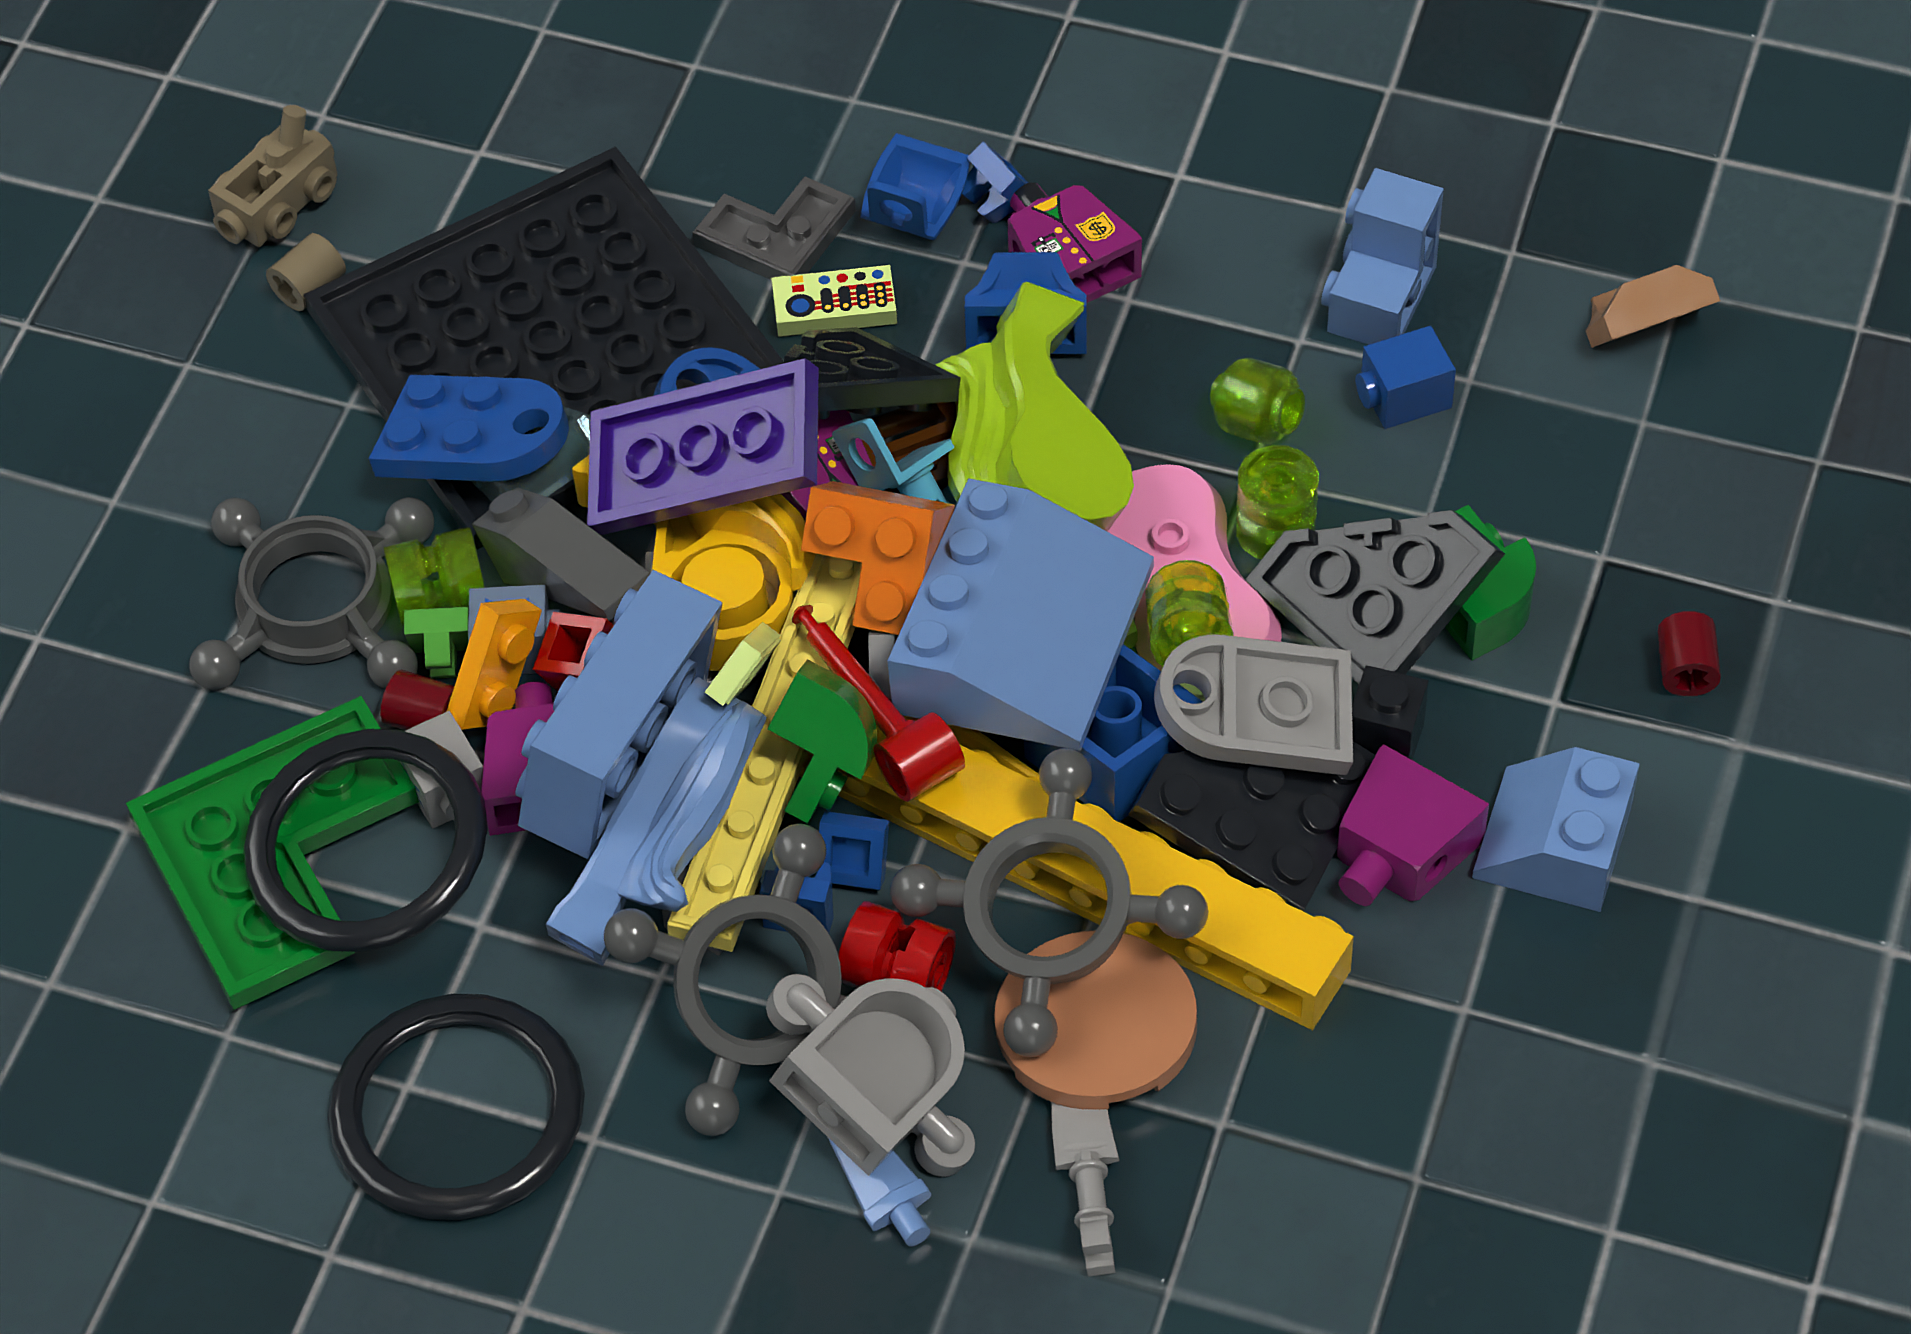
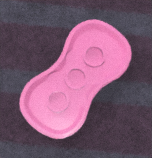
M1156 465L1132 471L1134 488L1129 502L1108 532L1154 557V568L1135 613V626L1138 631L1137 643L1135 645L1138 655L1161 671L1166 659L1174 649L1185 641L1199 636L1217 634L1281 642V623L1275 609L1268 600L1245 580L1230 556L1227 543V513L1222 497L1217 490L1199 474L1180 465Z

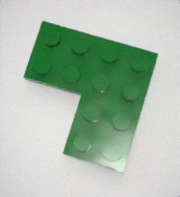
M362 696L126 802L132 822L233 1010L355 953L328 951L301 943L275 927L255 903L245 877L243 849L250 817L264 789L284 766L308 748L336 735L364 729H381ZM369 759L344 765L323 775L307 787L289 807L279 827L275 846L277 869L285 888L295 900L316 915L341 921L304 855L418 803L416 788L400 761L394 759Z

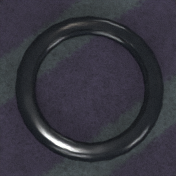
M364 729L336 735L305 750L284 766L264 789L250 817L243 849L246 881L256 905L271 923L298 942L328 951L366 952L394 946L424 932L449 913L469 888L484 853L488 830L485 800L474 775L453 752L429 738L398 729ZM369 759H394L416 766L432 776L445 791L453 809L455 823L452 852L442 873L429 889L405 907L383 917L363 921L333 920L316 915L299 904L283 884L277 869L275 850L279 827L289 807L298 796L323 775L350 763Z
M448 994L423 999L397 1010L364 1034L345 1058L331 1091L328 1121L332 1145L345 1172L366 1194L396 1211L429 1220H464L493 1214L525 1199L553 1175L571 1151L582 1124L585 1091L580 1066L569 1045L544 1018L509 1000L485 994ZM452 1025H482L504 1031L522 1041L537 1056L547 1074L551 1093L549 1119L540 1140L528 1156L500 1176L485 1183L461 1188H432L410 1182L392 1172L375 1155L365 1136L362 1118L363 1101L366 1088L374 1071L389 1053L405 1041L429 1030Z

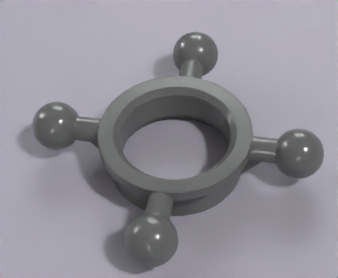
M237 497L222 501L214 509L211 517V527L214 535L219 541L228 546H244L247 549L240 563L239 582L235 595L236 611L241 626L238 632L225 642L221 640H208L199 644L194 649L189 660V669L193 679L206 689L220 690L226 688L237 678L240 671V662L257 649L274 658L302 664L327 662L358 650L368 659L367 671L371 680L383 689H386L391 677L398 670L402 669L416 674L418 661L412 648L402 641H384L377 634L389 615L393 601L392 582L382 557L399 545L405 547L418 546L431 536L435 522L430 507L417 498H402L390 506L385 516V525L377 531L358 529L341 519L321 515L295 517L280 522L267 530H263L260 528V514L250 501ZM316 551L337 553L353 560L366 574L365 583L359 596L341 611L322 619L312 621L280 619L265 611L258 602L260 588L268 574L285 560L299 554Z
M1062 748L1051 752L1045 757L1040 766V784L1049 795L1047 816L1015 824L995 836L974 860L966 881L941 879L938 873L927 865L910 864L895 874L890 886L893 904L900 912L907 916L923 917L932 913L938 906L963 908L969 932L985 957L1006 973L1024 979L1021 1004L1010 1011L1005 1019L1003 1028L1004 1038L1008 1046L1015 1053L1024 1057L1040 1056L1050 1050L1056 1041L1058 1034L1057 1022L1051 1011L1047 1009L1050 985L1077 980L1099 968L1118 946L1127 925L1135 922L1157 923L1159 928L1168 936L1186 939L1198 934L1204 928L1208 919V905L1204 896L1197 889L1188 885L1169 887L1160 896L1132 894L1126 867L1114 846L1098 831L1073 820L1075 801L1084 795L1090 787L1092 769L1089 761L1083 754L1069 748ZM1065 853L1079 857L1091 864L1102 875L1107 886L1106 911L1095 933L1078 948L1057 956H1032L1009 946L998 935L993 922L994 898L1006 875L1021 862L1040 854Z
M790 825L784 828L775 838L772 851L779 871L770 896L745 895L716 905L694 923L684 940L658 931L653 919L638 909H624L615 913L608 920L604 928L603 939L605 947L611 956L618 961L637 963L651 957L675 966L673 977L674 995L681 1018L692 1035L704 1047L716 1054L707 1082L695 1087L689 1094L685 1104L686 1118L691 1127L700 1134L718 1136L726 1133L735 1125L740 1109L738 1098L733 1089L742 1064L767 1065L784 1061L810 1034L806 1032L800 1035H790L778 1030L761 1038L743 1039L732 1036L717 1026L706 1012L701 1001L698 975L703 955L719 933L737 922L748 919H765L774 922L788 931L799 944L806 960L808 977L814 979L821 986L825 993L826 1002L835 1009L847 997L840 994L841 967L833 940L822 923L813 914L796 904L804 878L813 875L821 868L827 852L826 843L822 835L809 825Z

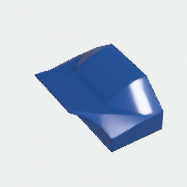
M995 252L979 284L965 295L966 350L978 344L991 343L997 335V324L1002 313L1022 283L1030 282L1084 303V311L1062 344L1052 354H1087V295L1073 284L1057 252Z

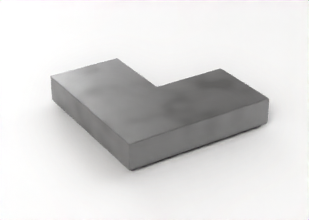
M806 176L774 215L727 194H723L693 231L694 246L772 280V277L807 274L856 212L855 198Z

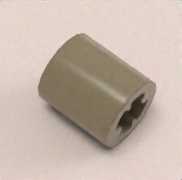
M311 233L269 267L266 271V277L272 290L287 306L293 310L302 311L306 308L303 294L345 275L346 266L339 252L327 239L319 234Z

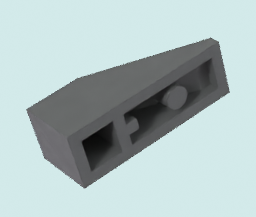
M519 487L505 492L494 499L490 504L489 510L472 523L503 583L511 586L545 585L548 599L599 618H607L609 621L615 617L616 610L625 593L630 588L638 591L650 575V572L552 498Z

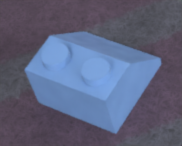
M1573 747L1507 766L1475 863L1472 878L1601 912L1632 808L1640 763Z

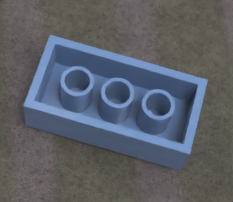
M652 570L638 591L630 588L625 593L616 610L614 617L615 625L608 634L600 631L595 636L584 659L585 668L578 678L569 675L564 680L553 704V714L547 722L540 719L537 720L525 739L522 756L528 758V764L519 779L515 792L516 796L522 798L518 822L519 827L586 859L590 858L598 846L621 798L640 769L676 704L697 677L707 681L723 602L655 570Z

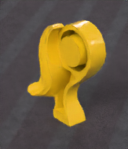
M589 455L572 467L578 504L587 508ZM781 494L654 523L656 526L652 570L723 602L709 670L720 671L741 641L762 622L781 634L795 598L794 591L801 589L816 556V553L801 551L805 520L788 500Z

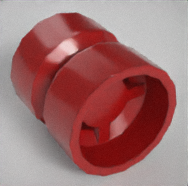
M864 901L852 916L839 950L841 983L857 989L871 981L895 978L912 981L926 988L933 987L942 992L954 957L956 946L955 930L922 919H916L910 925H906L901 912Z

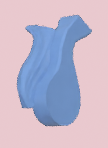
M697 677L690 684L676 704L640 769L616 807L597 848L570 893L555 907L546 923L549 936L602 966L610 954L604 944V928L608 920L615 913L623 910L627 899L641 905L674 912L688 905L685 889L677 878L689 861L711 839L727 811L747 759L767 719L763 713L737 698L729 705L725 704L722 706L704 693L710 683L700 677Z

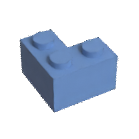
M1375 168L1365 189L1356 188L1354 190L1345 216V222L1353 225V228L1344 247V265L1340 272L1334 270L1330 272L1322 293L1321 304L1329 307L1327 332L1368 345L1405 333L1436 269L1444 188Z

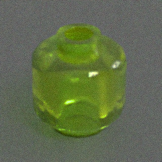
M1242 358L1233 362L1224 373L1217 376L1210 392L1214 417L1220 429L1231 435L1263 445L1277 443L1285 435L1291 434L1298 427L1304 414L1305 396L1294 373L1284 367L1253 358Z

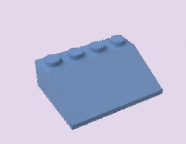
M968 478L887 660L893 705L904 716L921 718L930 712H934L949 725L1081 751L1154 568V557L1029 489Z

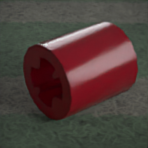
M1683 611L1664 618L1658 626L1662 683L1665 689L1672 694L1680 696H1698L1715 689L1720 683L1721 674L1716 626L1713 619L1704 613L1696 611Z
M398 670L391 677L383 694L380 711L381 721L386 725L406 731L447 711L454 686L406 670Z

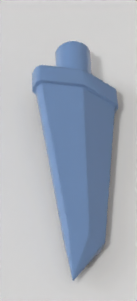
M829 1139L864 1212L863 1216L872 1231H877L893 1223L908 1246H915L923 1242L929 1236L930 1228L917 1208L931 1197V1192L921 1178L918 1179L894 1150L868 1176Z

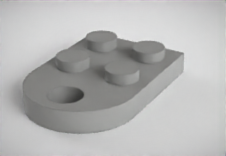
M1214 634L1199 636L1185 641L1174 649L1166 659L1155 686V708L1165 730L1185 749L1199 756L1214 760L1347 776L1353 764L1351 650ZM1180 683L1191 684L1203 693L1205 701L1197 704L1187 703L1175 694L1173 686Z

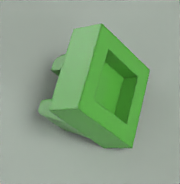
M468 607L404 610L405 637L414 653H425V667L430 669L431 679L456 677L457 651L466 650L468 645Z

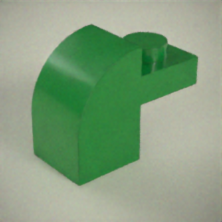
M1466 505L1455 512L1462 515L1505 553L1494 569L1445 626L1447 631L1471 661L1512 640L1525 626L1531 610L1536 560L1533 549L1525 537L1504 547L1503 540L1496 528L1490 523H1483L1471 507Z
M808 659L796 673L768 727V730L814 754L784 811L806 823L809 822L818 806L830 811L848 779V776L839 772L838 769L840 768L861 780L873 760V748L877 744V726L874 715L861 692L842 677Z

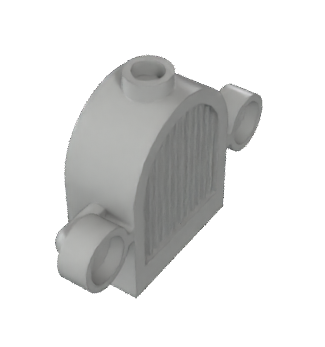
M792 974L778 982L769 995L766 1004L767 1015L771 1023L778 1030L786 1034L800 1035L806 1032L810 1034L786 1057L769 1081L868 1176L910 1133H915L917 1136L915 1155L919 1164L927 1172L940 1177L951 1176L959 1172L974 1153L975 1140L973 1133L962 1120L953 1116H946L936 1106L954 1085L964 1062L963 1034L955 1017L956 1010L951 1000L936 988H926L908 980L888 978L871 981L860 986L834 1009L826 1002L825 993L821 986L814 979L806 975Z

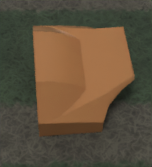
M1675 265L1624 283L1617 289L1592 297V319L1586 329V334L1591 348L1699 310L1719 302L1720 298L1711 277Z

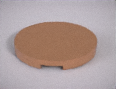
M1082 931L1057 937L1036 947L1028 955L1050 957L1065 954L1084 944L1095 931ZM1123 933L1112 955L1092 973L1074 981L1050 985L1047 1009L1051 1011L1056 1019L1058 1034L1051 1049L1040 1056H1021L1008 1046L1004 1038L1003 1028L1005 1019L1011 1010L1021 1004L1024 979L1008 973L998 992L994 1013L996 1038L1003 1056L1015 1072V1078L1034 1094L1053 1103L1070 1108L1109 1109V1103L1136 1097L1153 1088L1156 1091L1161 1090L1185 1066L1197 1036L1196 998L1192 985L1183 969L1169 954L1156 945Z

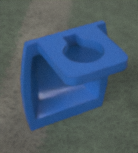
M896 133L881 154L872 172L863 200L861 218L935 240L945 227L961 198L971 164L967 159L969 155Z

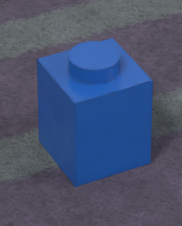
M1430 325L1363 346L1362 371L1356 375V388L1366 409L1373 408L1384 429L1451 409L1456 369Z

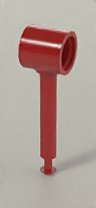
M801 605L795 609L792 622L794 624H803L808 631L807 641L833 673L856 687L870 705L876 725L886 736L884 740L874 745V756L883 777L899 798L908 802L965 768L962 749L952 730L939 715L930 712L916 721H906L825 622L818 624L811 615L813 606Z

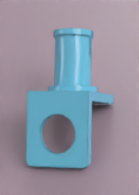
M870 418L839 427L832 432V436L859 486L877 490L898 488L900 494L947 503L930 470L934 467V461L954 448L951 439L918 448L898 462H895L875 422ZM856 438L864 440L872 449L876 458L875 467L867 464L859 455L855 444Z

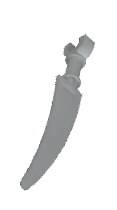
M1052 1102V1135L1056 1170L1070 1169L1069 1177L1076 1183L1079 1212L1075 1215L1074 1223L1081 1231L1082 1248L1085 1255L1088 1277L1115 1273L1109 1228L1113 1223L1114 1215L1106 1206L1103 1180L1108 1175V1167L1106 1165L1118 1162L1119 1157L1109 1121L1108 1109H1077Z

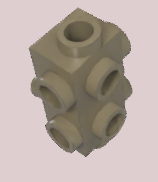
M297 105L285 106L282 112L281 125L270 135L264 136L248 155L230 171L224 172L208 190L215 216L213 218L214 225L219 233L229 242L238 244L243 239H246L260 247L271 236L277 239L284 238L293 229L299 210L310 200L317 203L323 202L334 190L336 177L338 176L334 160V149L324 135L316 130L308 131L305 129L307 112L303 107Z

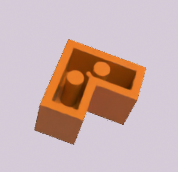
M835 481L813 486L810 488L801 551L862 562L852 626L899 635L954 512L955 504Z

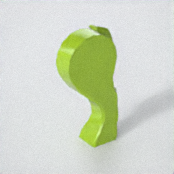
M1030 282L1022 283L1002 313L997 324V335L991 343H981L936 364V366L961 377L958 401H955L956 422L951 436L954 448L949 451L947 462L948 486L957 502L968 478L1024 488L1035 492L1107 532L1127 506L1134 488L1132 469L1127 457L1108 429L1060 379L1050 358V354L1062 344L1084 311L1083 302Z

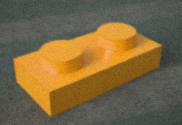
M526 599L485 602L480 605L447 711L450 710L462 730L486 727L488 717L492 713L510 710L515 703V689L518 686L526 658L532 650L534 634L542 609Z

